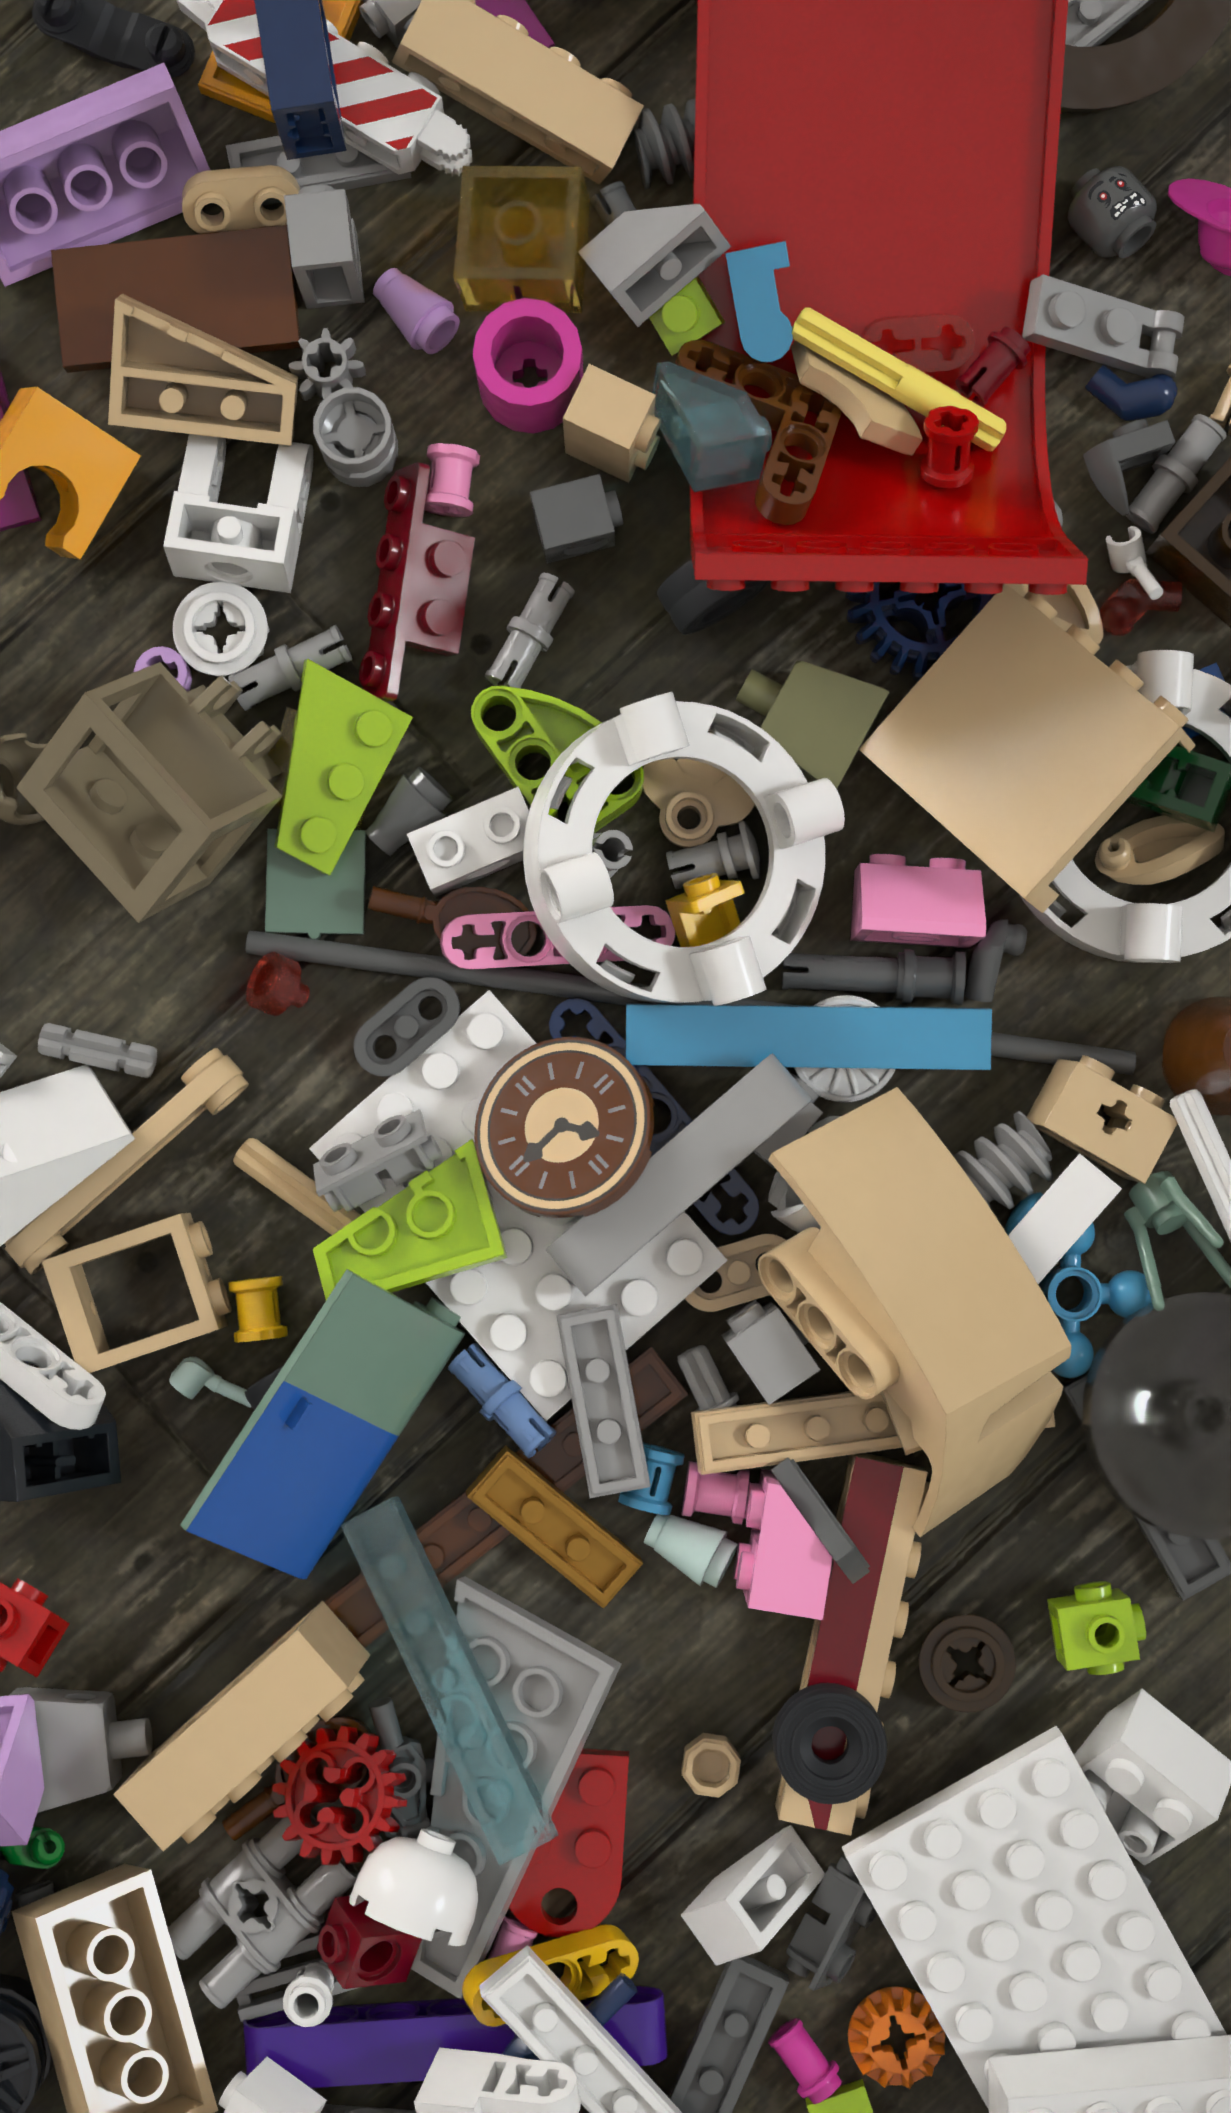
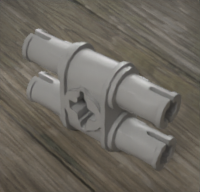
M310 1813V1820L315 1827L318 1826L319 1822L317 1821L315 1816L312 1813ZM282 1818L261 1839L256 1837L251 1840L247 1839L242 1844V1851L213 1879L207 1877L201 1883V1888L199 1889L200 1897L168 1927L174 1954L182 1960H187L223 1924L229 1926L237 1936L238 1945L199 1981L201 1990L206 1997L220 2009L225 2008L261 1973L267 1975L271 1972L275 1973L281 1967L280 1961L310 1932L316 1934L322 1928L321 1924L324 1922L322 1914L332 1906L335 1897H341L355 1884L359 1874L354 1864H347L342 1856L339 1865H321L300 1886L293 1885L285 1875L284 1866L300 1852L304 1840L285 1841L283 1839V1833L291 1825L289 1818ZM267 1893L269 1900L263 1907L268 1916L256 1917L253 1911L258 1907L259 1902L255 1895Z

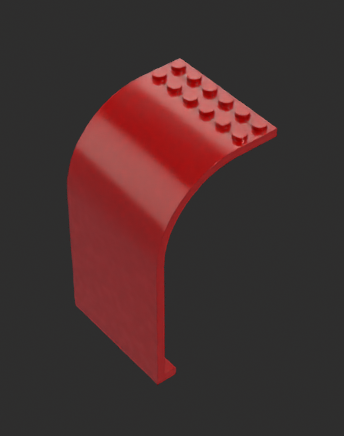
M697 0L693 204H700L731 246L698 275L725 321L724 324L699 340L709 341L749 356L744 350L740 339L726 253L786 241L790 266L774 269L780 311L789 319L792 327L800 312L804 308H811L967 398L956 386V379L969 368L989 345L987 338L991 332H1000L1007 326L1022 336L1031 280L1043 274L1049 276L1068 0ZM1027 341L1031 351L1026 356V366L1023 369L1015 368L988 399L986 405L982 407L1006 422L1007 429L1002 440L993 451H986L971 442L969 457L975 466L973 478L966 485L957 488H941L928 484L922 479L920 464L922 458L927 455L929 437L923 429L926 417L904 405L913 417L923 439L912 456L861 439L854 424L842 412L808 511L801 521L790 525H782L766 519L758 511L754 502L755 493L777 431L689 399L690 540L695 580H707V588L720 591L745 589V580L771 581L772 589L788 592L809 590L810 581L836 582L835 589L844 592H870L874 590V582H900V590L910 593L937 592L939 583H964V591L976 594L1003 592V584H1029V592L1043 595L1067 593L1068 584L1086 585L1088 558L1063 532L1052 494L1046 433V346ZM791 346L780 359L773 362H765L798 375ZM725 378V382L731 384L732 380ZM753 385L743 386L749 394L755 397H770L760 387ZM974 392L969 397V400L972 402L973 398L976 396ZM807 411L803 423L814 426L817 414ZM785 447L790 455L798 459H813L810 453L801 447ZM783 479L779 493L790 497L794 483Z

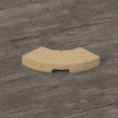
M794 341L791 350L801 385L820 393L839 407L854 424L861 439L905 455L909 454L912 456L923 439L918 426L903 403L799 342Z

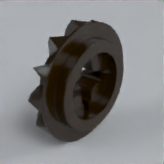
M973 1613L946 1616L936 1627L927 1631L925 1641L918 1654L921 1680L929 1694L944 1707L958 1712H978L993 1706L1008 1692L1015 1676L1016 1657L1010 1639L995 1622ZM980 1641H982L978 1646L979 1651L975 1659L987 1676L983 1678L978 1673L974 1675L966 1670L960 1677L956 1676L950 1683L954 1677L953 1672L956 1670L957 1664L946 1649L950 1646L954 1650L959 1649L967 1653L972 1647L976 1648Z

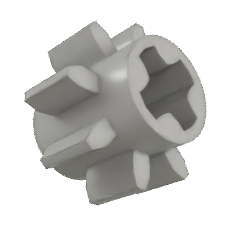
M328 328L323 329L321 338L310 343L301 338L298 342L303 352L302 361L289 363V369L292 374L298 376V379L307 378L299 388L304 401L311 399L315 394L324 400L330 393L337 390L353 388V378H360L366 375L363 362L349 360L356 351L354 340L350 337L339 344L331 338ZM332 361L336 363V366L331 368L330 377H320L319 373L324 372L325 362Z

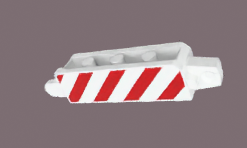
M177 0L180 10L207 32L218 67L269 97L254 0ZM326 19L345 143L398 175L415 171L421 160L440 171L445 170V174L450 173L452 177L455 174L460 176V173H466V169H470V163H472V150L469 149L470 135L467 134V129L462 128V124L457 125L454 119L444 114L442 97L437 87L418 73L410 72L406 76L391 67L387 58L372 45L366 42H359L356 46L338 35L336 27Z

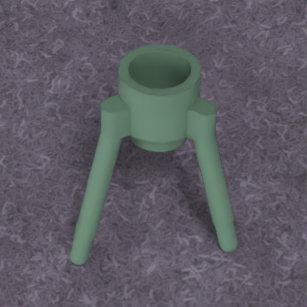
M1160 1171L1151 1174L1145 1184L1138 1182L1129 1192V1198L1134 1207L1128 1209L1124 1216L1134 1232L1153 1308L1161 1311L1165 1307V1302L1147 1227L1155 1228L1159 1235H1164L1183 1226L1224 1282L1231 1288V1267L1217 1249L1222 1247L1223 1239L1184 1194L1172 1173Z

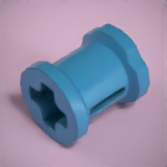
M643 1443L651 1487L621 1492L618 1502L638 1510L660 1515H670L672 1504L667 1500L676 1466L683 1465L685 1455L665 1447Z

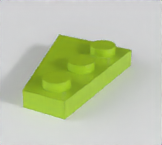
M307 658L304 660L299 705L295 715L292 734L293 742L288 773L285 777L274 848L330 876L413 717Z

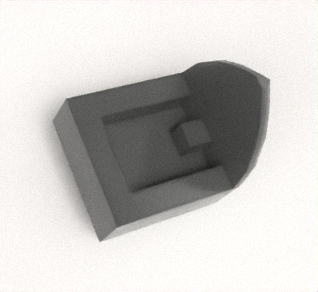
M1146 419L1130 422L1113 431L1112 435L1114 438L1096 445L1083 454L1094 485L1107 502L1122 516L1129 514L1127 492L1122 473L1153 463L1161 454L1166 455L1175 444V439L1168 420L1148 426Z

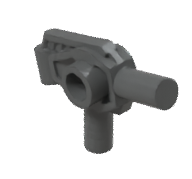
M378 1698L368 1705L376 1735L379 1736V1745L375 1752L383 1749L394 1750L397 1756L388 1766V1769L391 1773H405L406 1776L404 1782L394 1787V1795L406 1799L407 1807L392 1808L390 1815L399 1824L400 1828L398 1832L384 1833L388 1838L408 1837L417 1839L420 1830L428 1828L431 1824L426 1810V1784L432 1783L435 1758L424 1759L419 1740L402 1736L392 1698Z

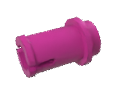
M800 2018L789 2020L771 2035L768 2043L771 2048L775 2049L799 2083L797 2092L800 2097H808L813 2104H818L831 2096L839 2088L842 2080L837 2074L839 2071L838 2064L834 2060L827 2061L803 2027Z

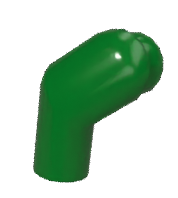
M33 1826L27 1845L0 1846V1851L10 1864L35 1869H48L55 1866L61 1860L65 1852V1843L61 1835L50 1828Z

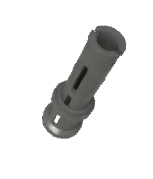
M904 949V952H898L897 958L790 953L783 961V969L807 970L808 973L783 972L782 990L807 989L895 993V999L901 1000L902 1003H911L914 997L950 999L952 1005L962 1006L966 974L965 952H955L952 957L916 956L914 950Z

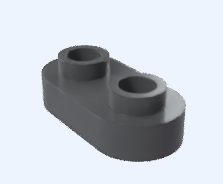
M433 977L421 978L408 985L366 1021L356 1033L353 1048L356 1060L360 1066L367 1072L379 1077H391L403 1071L455 1025L461 1012L460 1000L455 990L445 981ZM428 998H436L442 1004L441 1014L433 1020L423 1018L420 1013L422 1002ZM385 1036L392 1037L397 1046L395 1054L388 1059L379 1058L375 1052L376 1042Z

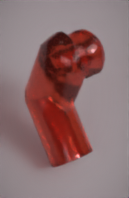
M1137 579L1124 581L1102 603L1099 612L1103 629L1111 635L1124 636L1134 629L1133 625L1147 610L1178 612L1182 600V583L1157 580L1163 589V594L1160 598L1152 600Z

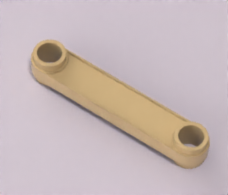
M218 1048L212 1049L197 1060L181 1077L186 1086L132 1133L135 1139L6 1241L4 1244L8 1254L21 1268L25 1267L31 1275L44 1268L42 1260L59 1255L67 1247L68 1243L62 1236L206 1109L212 1115L217 1114L248 1087L249 1083L242 1076L243 1072L228 1055H223Z

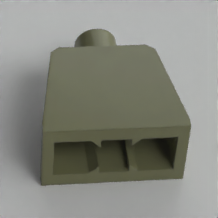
M796 661L784 685L752 669L735 701L766 717L760 728L787 751L802 771L807 782L827 778L837 789L889 691L804 661Z

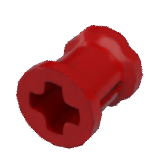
M943 406L931 410L924 419L923 429L929 440L927 455L922 458L920 464V474L922 479L928 484L941 488H957L966 485L972 480L975 465L969 457L971 440L978 432L979 420L973 412L955 406Z

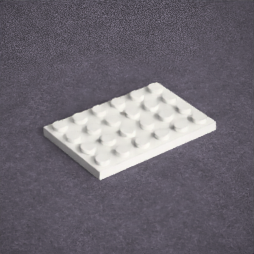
M488 990L458 1017L455 1025L403 1071L389 1077L309 1149L320 1161L321 1157L331 1148L342 1143L353 1144L374 1133L377 1126L388 1118L396 1115L407 1116L420 1109L423 1114L427 1137L430 1135L434 1137L442 1153V1157L433 1161L435 1168L456 1154V1149L469 1140H474L478 1107L485 1090L496 1073L515 1055L537 1043L493 993ZM384 1169L377 1174L385 1185L386 1192L363 1203L359 1207L364 1212L372 1207H379L408 1187V1182L414 1178L396 1186L387 1170ZM485 1176L508 1258L426 1282V1284L448 1309L461 1316L459 1322L505 1375L522 1387L520 1392L547 1421L572 1399L557 1315L617 1304L625 1349L627 1350L728 1260L684 1211L585 1297L546 1251L557 1238L582 1218L583 1215L549 1218L528 1214L502 1197Z
M1057 1726L842 1846L846 1859L988 2109V2058L1227 2035Z

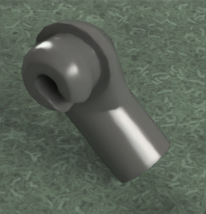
M1008 919L992 922L986 931V937L980 940L972 952L964 990L965 997L981 1002H991L993 1000L1003 953L1019 956L1024 952L1027 940V929L1022 924H1008Z

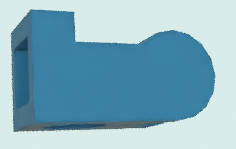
M786 241L726 253L743 348L751 358L760 362H773L780 359L789 350L793 341V329L790 321L780 311L774 269L790 266Z

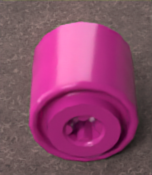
M522 298L503 303L486 316L476 332L473 360L482 403L495 421L512 431L532 434L554 429L562 423L563 416L583 377V353L578 330L566 313L547 301ZM536 367L538 377H547V381L538 382L537 386L531 388L524 387L523 383L514 382V379L523 378L524 368Z

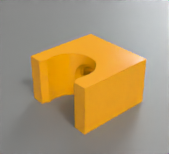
M39 387L20 388L0 421V500L5 495L8 483L19 471L30 466L43 471L53 480L60 494L61 508L56 524L46 534L45 546L61 557L81 560L141 455Z

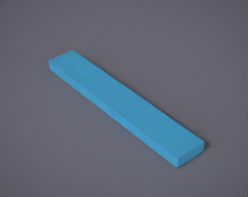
M626 1004V1059L632 1065L756 1067L773 1053L784 1067L991 1070V1008Z

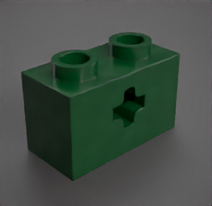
M1175 746L1125 802L1215 832L1231 790V764L1194 751L1189 753L1185 748Z

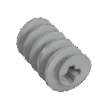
M1020 1111L1014 1114L1017 1132L1008 1125L1000 1123L994 1127L997 1145L984 1137L974 1141L978 1160L963 1150L954 1155L956 1161L982 1195L990 1209L989 1202L992 1200H996L1009 1210L1013 1208L1014 1204L1009 1190L1013 1186L1028 1196L1033 1194L1034 1190L1029 1177L1033 1172L1047 1182L1054 1179L1049 1163L1052 1160L1051 1151L1033 1123Z

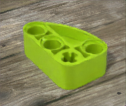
M491 686L482 690L476 696L471 707V717L479 739L514 788L519 786L529 810L544 777L538 780L523 778L517 771L518 763L522 757L529 753H540L549 759L552 766L559 755L576 739L602 723L582 709L558 698L532 690L508 686ZM495 705L509 706L516 713L514 723L503 731L489 729L483 724L484 715L489 708ZM579 762L567 768L563 776L569 777L573 781L561 803L567 802L570 806L575 792L591 769ZM642 766L631 772L634 783L627 792L619 795L609 794L598 815L594 833L633 807L640 799L644 784ZM549 809L548 814L557 819V809Z

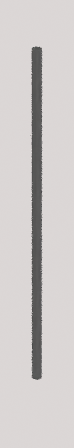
M249 930L246 940V954L420 978L433 977L449 982L573 999L579 998L587 1001L626 1006L627 1003L713 1004L712 1000L690 1003L644 1002L620 996L580 975L522 967L464 969L454 966L442 956ZM631 982L629 983V984H631V985L638 986V987H648V986H650V985H646V984H638V983H631ZM744 998L724 1005L791 1004ZM992 1032L991 1056L1055 1065L1058 1059L1079 1062L1082 1056L1085 1055L1113 1069L1115 1073L1133 1075L1136 1066V1052L995 1032Z

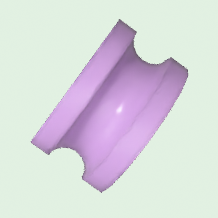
M163 646L153 647L142 653L136 661L134 672L158 662H164L170 669L178 668V677L175 679L187 692L190 690L192 683L191 669L175 650Z

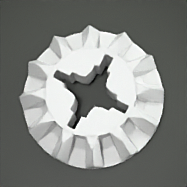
M229 582L207 583L191 591L178 606L173 620L174 642L182 658L199 673L225 677L249 668L259 656L264 654V646L267 634L269 633L266 614L258 599L244 587ZM220 607H223V612L231 626L245 630L237 631V634L227 636L226 645L223 646V653H220V649L213 636L197 632V630H206L207 627L216 626L217 617L220 616Z

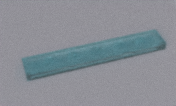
M399 1496L392 1497L341 1524L343 1532L499 1866L557 1837L559 1834Z

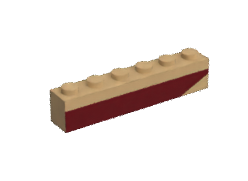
M867 1453L849 1455L836 1519L870 1565L868 1568L870 1572L852 1584L832 1557L823 1620L814 1619L799 1691L820 1683L844 1685L863 1695L876 1712L878 1711L880 1697L890 1698L896 1674V1662L888 1660L893 1637H903L909 1612V1603L901 1601L906 1577L915 1578L921 1557V1542L913 1541L915 1531L912 1528L920 1514L930 1482L926 1481L928 1472L921 1465ZM823 1727L813 1736L812 1750L822 1759H836L846 1749L847 1736L837 1727ZM781 1774L775 1802L778 1819L851 1836L855 1817L864 1819L866 1816L871 1788L858 1798L845 1803L822 1804L806 1799L788 1785Z

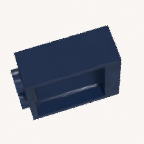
M254 0L271 111L287 160L347 151L323 1Z

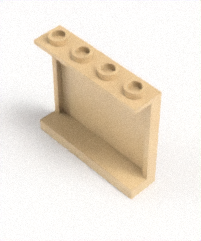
M1004 584L1003 592L997 593L992 597L859 750L1018 894L1043 914L1059 896L1049 886L1057 875L1177 743L1189 753L1196 745L1182 729L1189 721L1188 718L1161 695L1154 703H1151L1138 692L1144 683L1136 674L1117 659L1109 667L1094 656L1100 649V646L1075 624H1072L1065 632L1054 623L1052 619L1058 612L1039 594L1028 591L1023 597L1011 586Z

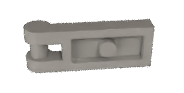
M1043 274L1031 280L1022 337L1036 344L1146 378H1152L1157 374H1164L1173 379L1176 377L1178 356L1173 354L1175 339L1182 337L1185 317L1175 311L1153 310ZM1141 334L1152 337L1150 351L1139 348Z

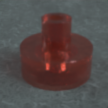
M269 952L264 955L254 967L247 984L246 999L249 1006L271 1016L282 1014L290 1005L298 1008L303 1007L309 998L310 988L300 983L301 968L299 963L277 952Z

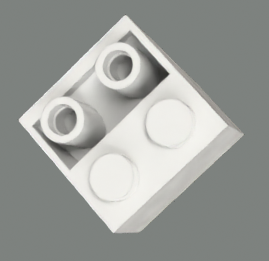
M1140 1689L1109 1711L1074 1754L1127 1853L1144 1866L1217 1821L1231 1786V1760L1143 1689Z

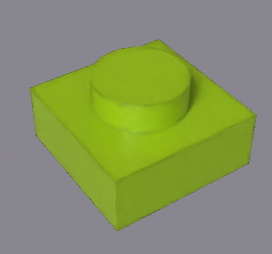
M699 276L695 277L649 317L671 356L678 354L683 344L691 340H699L725 323Z

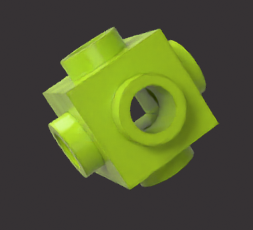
M1099 1581L1080 1584L1074 1587L1075 1595L1047 1599L1056 1658L1067 1671L1087 1668V1672L1090 1675H1107L1123 1671V1662L1140 1660L1137 1641L1146 1639V1628L1139 1603L1131 1604L1130 1597L1119 1588L1111 1589L1110 1582ZM1101 1624H1103L1102 1627H1101L1098 1631H1096V1629H1097Z

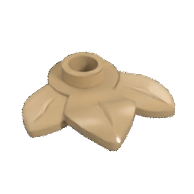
M663 759L644 765L643 789L645 795L660 809L659 823L664 836L676 846L689 848L707 843L715 834L717 827L738 824L750 814L755 806L753 800L740 784L723 771L709 764L689 759H678L677 761L675 759ZM685 809L695 810L700 816V823L694 829H685L678 823V814Z

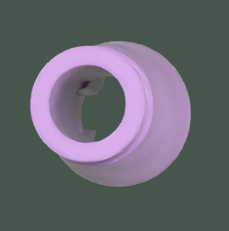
M397 268L387 270L377 280L373 288V295L380 301L413 349H423L427 354H434L443 349L452 340L458 330L460 320L453 313L454 306L450 301L403 274Z

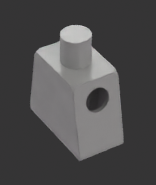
M23 1687L16 1688L9 1694H29L35 1703L44 1780V1792L37 1813L112 1790L122 1778V1758L148 1756L152 1753L153 1739L150 1720L142 1718L117 1721L113 1693Z

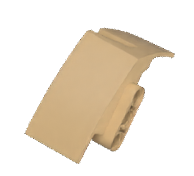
M896 1087L771 1153L768 1160L790 1185L821 1228L809 1227L764 1253L758 1261V1272L769 1294L849 1390L862 1399H871L886 1390L911 1420L913 1439L926 1453L932 1466L929 1490L920 1514L912 1527L921 1537L1008 1477L1026 1457L1049 1423L1061 1397L1063 1385L1051 1371L1070 1358L1071 1344L1044 1293L982 1195L934 1130L899 1088Z

